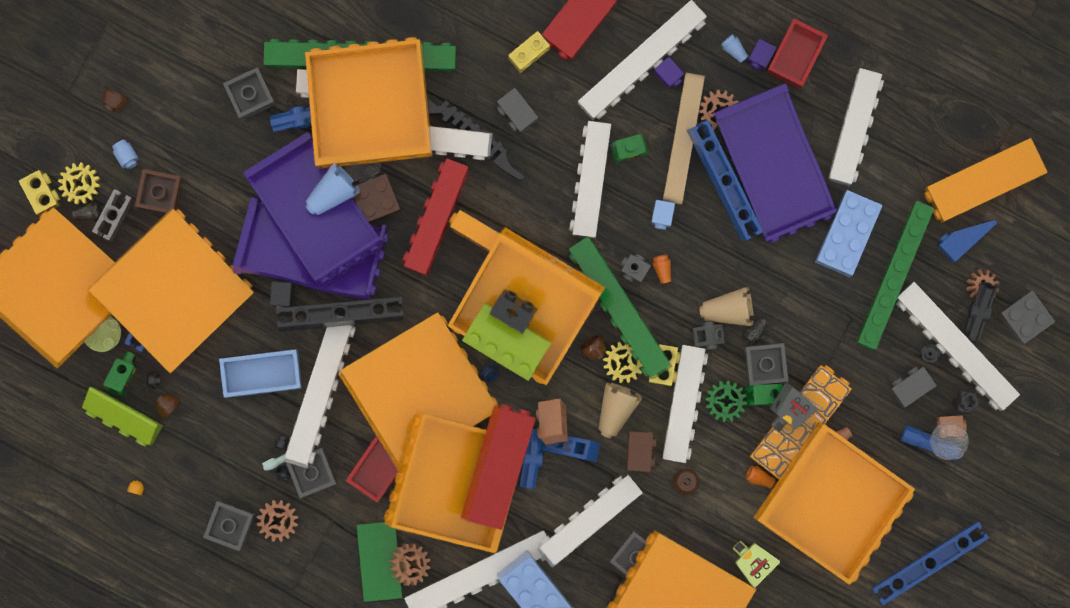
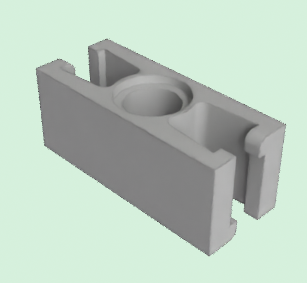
M115 189L92 230L93 233L102 236L101 229L106 222L110 223L112 226L108 236L104 234L103 238L111 242L134 199L126 195V201L121 209L114 207L118 196L122 195L121 192ZM111 211H117V218L111 221L109 219V213Z

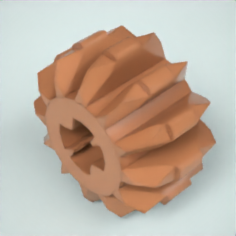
M981 269L977 271V275L972 273V279L967 280V283L972 286L966 288L967 291L973 290L970 297L972 298L977 295L979 284L981 283L999 284V281L993 282L996 275L993 274L989 277V270H986L983 275Z

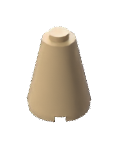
M745 287L703 302V306H700L701 318L708 322L752 326L753 320L750 321V316H753L751 294L746 293L749 291V288Z
M606 383L598 428L601 431V435L607 438L617 436L640 403L642 396L637 392L635 395L631 394V389L615 383H611V385Z

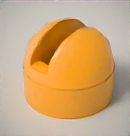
M133 481L129 484L127 492L142 495L144 486L139 481Z

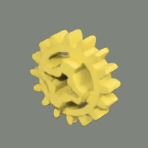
M73 163L72 169L65 167L66 174L61 172L60 174L63 176V179L58 180L62 184L59 190L65 191L62 196L64 198L69 196V202L75 199V204L79 205L80 200L84 204H87L86 199L93 201L92 195L99 194L95 189L101 187V185L96 183L100 180V177L94 176L97 171H90V165L84 168L83 163H80L79 167ZM81 171L78 175L72 176L73 173ZM89 176H90L91 181H92V185H91V186H90L89 183H88V178H89ZM68 181L70 182V185H71L70 192H69L68 187H67V182H68ZM81 181L83 186H78L76 182ZM81 192H88L85 195L79 196Z
M618 342L617 348L613 345L611 346L612 352L606 351L609 357L603 358V361L607 362V365L603 366V368L609 369L607 376L614 375L613 381L619 378V383H622L623 379L630 383L631 377L634 380L637 379L636 373L642 374L639 368L643 365L640 363V360H637V365L633 364L630 352L633 350L632 347H628L629 344L622 346L620 342ZM619 350H627L623 355L616 354ZM627 355H629V357L627 358V363L629 364V366H624L623 368H621V370H619L621 364L619 359L623 360L624 358H626ZM611 359L616 362L617 368L615 371L612 369ZM622 371H632L629 375H621Z

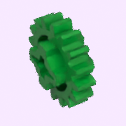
M728 380L726 385H723L722 381H720L719 387L712 385L713 392L707 391L710 398H705V401L709 402V405L705 407L711 408L709 415L716 414L715 420L722 417V422H725L726 418H729L730 422H732L733 416L740 417L739 411L745 412L742 405H747V402L743 401L746 395H741L740 393L743 388L736 389L737 383L731 386ZM720 389H723L721 396L714 397ZM731 390L737 394L738 399H734L731 395ZM727 396L728 400L735 403L727 404V407H725L724 403L717 400L724 399ZM714 404H718L721 408V413L715 409ZM732 406H738L733 413L728 414Z

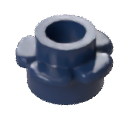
M486 365L480 374L481 378L488 383L494 382L499 376L497 366Z

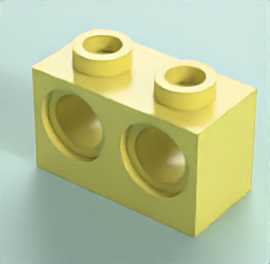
M537 31L510 53L508 59L522 73L550 50V45Z
M38 170L19 180L36 215L41 216L46 210L50 211L53 207L57 208L60 206L58 202L60 197L55 189H51L49 185L51 180L47 173L43 174V172ZM40 179V187L34 189L32 186L34 180ZM49 196V204L43 206L41 203L42 198Z
M659 344L663 351H669L672 354L670 363L673 367L666 370L669 374L667 380H661L658 376L652 379L649 376L648 382L672 386V382L676 383L678 371H674L675 363L679 364L681 352H677L678 347Z

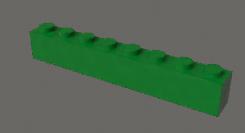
M919 201L913 203L855 344L872 351L876 350L934 211L933 207Z
M586 237L569 248L572 253L569 255L575 265L579 264L582 269L579 272L605 287L600 295L602 300L600 305L605 313L609 311L612 316L610 321L616 329L619 327L623 333L620 337L626 345L629 343L633 350L630 352L636 361L640 360L643 366L640 368L645 376H650L654 379L673 367L591 238Z

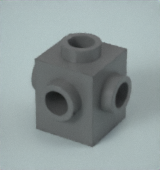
M631 254L629 258L625 256L620 267L623 268L621 270V273L624 274L623 278L630 282L635 280L641 284L651 265L644 262L646 260L644 257L635 254V256ZM632 265H635L637 267L636 271H633L631 269Z
M714 322L702 323V327L693 328L695 347L706 346V350L717 349L719 344H725L722 324L714 325Z

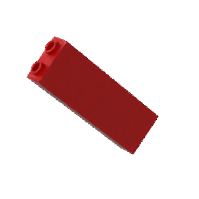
M568 0L543 32L542 37L550 45V49L554 47L559 51L557 54L561 58L572 61L619 0Z
M504 404L501 407L494 406L461 514V518L466 521L499 530L503 529L536 419L529 416V411L519 409L518 412L512 411L513 407Z

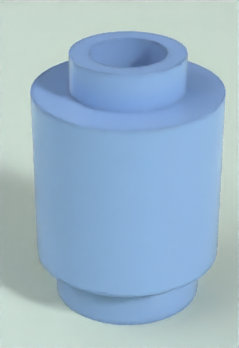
M121 140L113 145V154L122 168L131 169L137 165L139 158L130 143H127L126 140Z

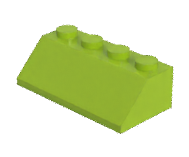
M485 302L462 341L529 381L552 342L529 328H526L523 334L490 315L489 313L493 307Z
M94 387L89 388L82 406L86 410L85 414L94 419L96 416L103 419V424L110 428L113 425L120 429L119 433L126 437L134 436L137 438L135 442L144 447L147 444L152 445L163 427L157 421Z

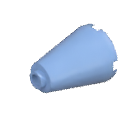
M334 163L307 198L306 208L311 214L316 213L320 215L356 196L360 190L358 186L353 187L352 182L354 180L341 166L337 167L336 163Z

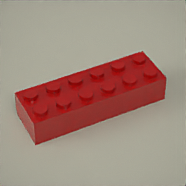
M446 159L445 163L441 162L438 170L440 177L438 180H434L432 184V197L427 198L424 210L426 212L424 216L420 215L417 222L418 232L417 234L413 233L409 243L412 246L410 252L406 251L402 260L407 270L425 277L429 274L469 173L468 166L450 159Z

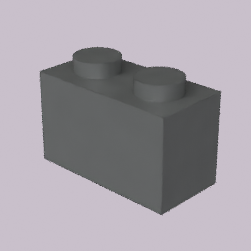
M516 88L497 101L498 107L496 109L502 117L507 116L510 120L508 124L514 132L518 131L521 134L538 121V116Z
M916 366L907 372L909 374L908 377L905 379L900 377L892 383L893 387L890 388V391L902 408L907 407L937 386L924 367L918 368Z

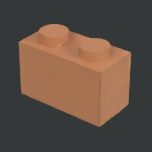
M561 399L538 402L536 417L539 421V427L537 428L539 439L546 445L568 441L566 405Z

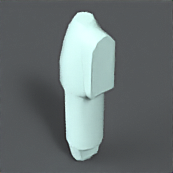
M286 453L276 459L271 458L262 463L263 469L265 471L272 470L284 463Z

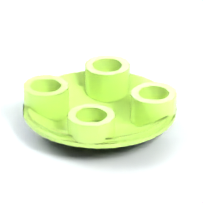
M110 316L85 341L86 345L97 352H106L113 349L121 338L119 323Z

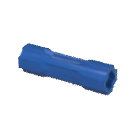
M905 426L900 440L907 444L935 452L954 461L957 459L961 449L959 444L937 438L909 426Z

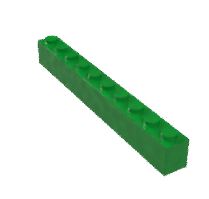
M270 39L269 42H264L265 68L307 69L305 52H310L314 48L329 50V47L332 46L348 48V45L357 44V42L345 41V44H338V41L328 40L326 43H319L318 40H307V43H300V40L292 39L288 40L287 43L281 42L279 39ZM365 41L364 44H359V45H360V46H365V45H367V43H369V42H374V41ZM430 42L422 43L424 71L456 72V46H452V43H441V46H433V43Z

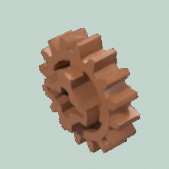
M717 90L716 95L709 92L710 98L703 97L705 103H700V107L703 109L698 112V114H703L700 121L708 120L713 131L716 127L719 130L718 124L711 120L714 118L713 113L717 107L722 109L738 103V100L732 101L733 94L728 97L727 91L720 94V90ZM719 99H724L727 103L720 102ZM711 102L712 109L707 112V105Z
M273 500L272 506L266 503L267 509L261 508L260 511L263 514L262 516H257L261 520L260 523H257V526H262L259 532H265L266 539L272 536L273 542H275L277 537L280 542L283 541V536L289 539V533L296 532L293 526L299 525L295 522V519L299 518V516L293 515L296 509L290 510V503L284 506L283 500H280L279 504ZM274 508H282L285 512L277 513ZM268 513L270 516L269 522L265 524V518ZM275 516L277 518L285 516L280 521V526L279 524L270 526L275 521ZM290 518V526L287 529L286 521ZM273 528L278 529L281 534L272 533L270 530Z
M403 544V548L397 547L398 553L391 554L394 560H389V563L393 564V567H390L389 570L395 572L392 577H398L397 582L404 583L405 586L410 584L417 585V582H423L422 576L427 577L428 574L425 571L431 568L427 566V562L430 561V559L425 558L427 552H421L422 547H416V544ZM411 552L408 556H404L405 553ZM412 573H415V574H416L415 576H413V577H411V578L408 577V576H411Z

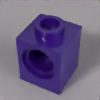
M759 39L748 60L751 63L750 66L758 71L761 69L765 70L776 47Z
M670 57L654 70V73L668 89L672 86L676 88L683 82L682 77L684 73Z

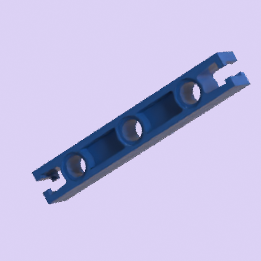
M703 121L697 124V126L688 129L687 132L741 241L751 239L744 226L745 223H749L753 230V235L762 233L763 230L709 121ZM699 127H702L705 139H701L696 131ZM705 142H709L711 144L710 151H707L705 149ZM723 176L727 177L728 179L727 186L722 184L721 180ZM740 210L745 213L744 220L739 218Z
M975 521L871 587L874 594L878 592V589L886 585L891 590V593L886 597L878 599L881 605L888 603L989 539L988 535L983 532L979 533L981 537L974 541L969 537L968 534L975 528L982 529L981 524ZM961 537L966 539V546L964 548L958 546V540ZM928 558L934 560V565L930 569L925 566V561ZM899 578L902 585L899 589H894L892 583L895 579Z

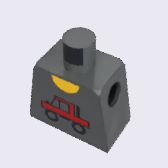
M786 382L771 406V410L778 415L771 425L779 432L786 424L797 429L818 408Z

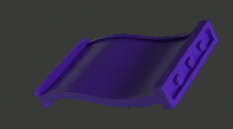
M786 83L713 113L754 214L763 230L764 241H770V243L780 240V236L785 233L792 235L798 232L797 228L805 226V228L811 227L816 224V220L821 218L823 221L834 217L833 213L837 212L794 109Z
M309 132L244 171L243 174L319 287L320 285L328 284L336 275L344 274L350 266L361 263L369 254L377 253L383 246V243L353 198L320 215L316 213L311 214L308 211L306 200L329 168L318 169L315 166L313 139Z
M251 197L233 262V273L240 275L241 273L263 275L286 280L319 291L370 300V296L375 294L376 284H374V280L379 278L381 267H378V263L383 261L385 250H382L381 247L377 253L366 256L361 263L350 266L344 274L336 275L328 284L318 287L262 201ZM382 225V227L371 226L381 238L382 243L387 244L389 233H386V225Z

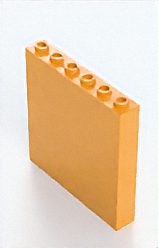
M410 37L400 42L398 40H387L383 44L369 42L365 46L350 44L348 48L332 46L329 47V50L314 48L310 52H305L315 166L318 169L330 168L334 163H336L337 167L433 156L423 50L420 39Z
M53 207L50 211L46 210L39 217L40 220L36 224L32 223L27 228V233L23 237H17L9 250L5 249L0 254V318L58 369L112 315L87 289L115 262Z
M170 209L87 289L169 373L179 366L254 293L251 290L253 286L245 278L241 280L238 274L233 273V265L228 266L224 262L226 258L219 251L215 253L212 250V243L206 237L202 239L197 234L199 230L192 223L188 225L185 222L186 216L179 209L176 211Z
M505 227L498 236L448 326L455 333L465 336L485 302L493 307L504 289L515 292L519 298L531 302L538 309L527 328L552 342L531 376L536 382L547 385L605 287Z
M438 312L340 370L338 373L399 472L402 465L401 457L407 447L406 439L412 430V418L416 415L417 411L475 426L490 417L494 406H498L496 399L487 392L488 387L486 383L477 376L478 371L476 367L467 360L468 355L466 351L457 344L458 339L456 335L449 331L446 319L442 315L440 316Z
M417 411L416 415L412 418L411 433L406 439L407 447L401 457L402 465L400 472L397 473L395 478L396 486L390 495L391 503L389 510L385 513V524L392 528L497 553L503 529L499 530L472 523L461 518L487 430Z
M818 422L753 518L850 585L858 579L859 571L870 561L869 556L872 552L879 548L880 540L884 534L889 533L892 528L891 524L895 518L897 519L902 514L903 506L912 499L915 489L825 424Z
M654 531L653 534L651 533L647 537L644 550L638 553L636 557L637 562L634 567L628 570L626 581L618 587L615 600L611 601L607 608H746L756 589L659 532Z

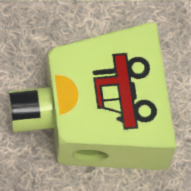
M739 541L733 547V550L740 556L735 561L736 565L754 588L780 563L778 559L755 543L748 548L742 541Z

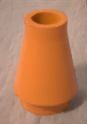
M668 255L653 257L652 265L660 280V284L671 282V263Z
M753 465L748 469L745 477L751 484L770 489L776 480L759 466L755 467Z

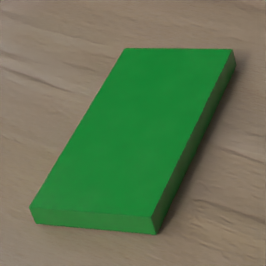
M385 522L357 525L364 602L403 598L401 583L397 582L398 577H392L395 572L389 570L390 567H393L389 560H394L391 554L398 553L396 550L398 547L396 528L389 527Z

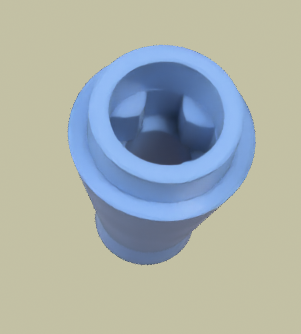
M733 34L721 43L724 47L723 50L737 59L739 63L749 56L738 37H735Z

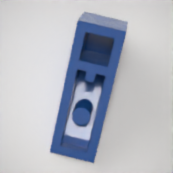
M993 220L955 231L950 235L946 233L938 240L940 244L937 247L954 263L993 228L997 222Z
M568 436V441L548 445L541 440L540 450L597 462L601 443Z

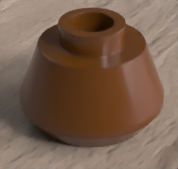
M110 88L104 91L102 102L107 110L114 113L115 110L120 111L128 104L127 99Z
M592 336L581 346V353L591 360H599L605 355L606 346L602 336Z
M166 394L165 396L161 395L155 402L157 405L156 410L161 418L167 419L180 403L179 397Z
M681 469L674 476V487L681 494H692L699 487V477L691 469Z

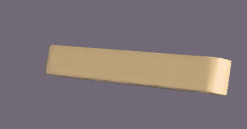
M687 72L685 74L663 201L676 204H682L693 146L687 130L695 127L697 123L705 78L703 75Z

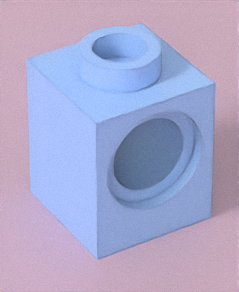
M655 201L651 224L655 225L654 228L666 230V227L670 228L675 203Z

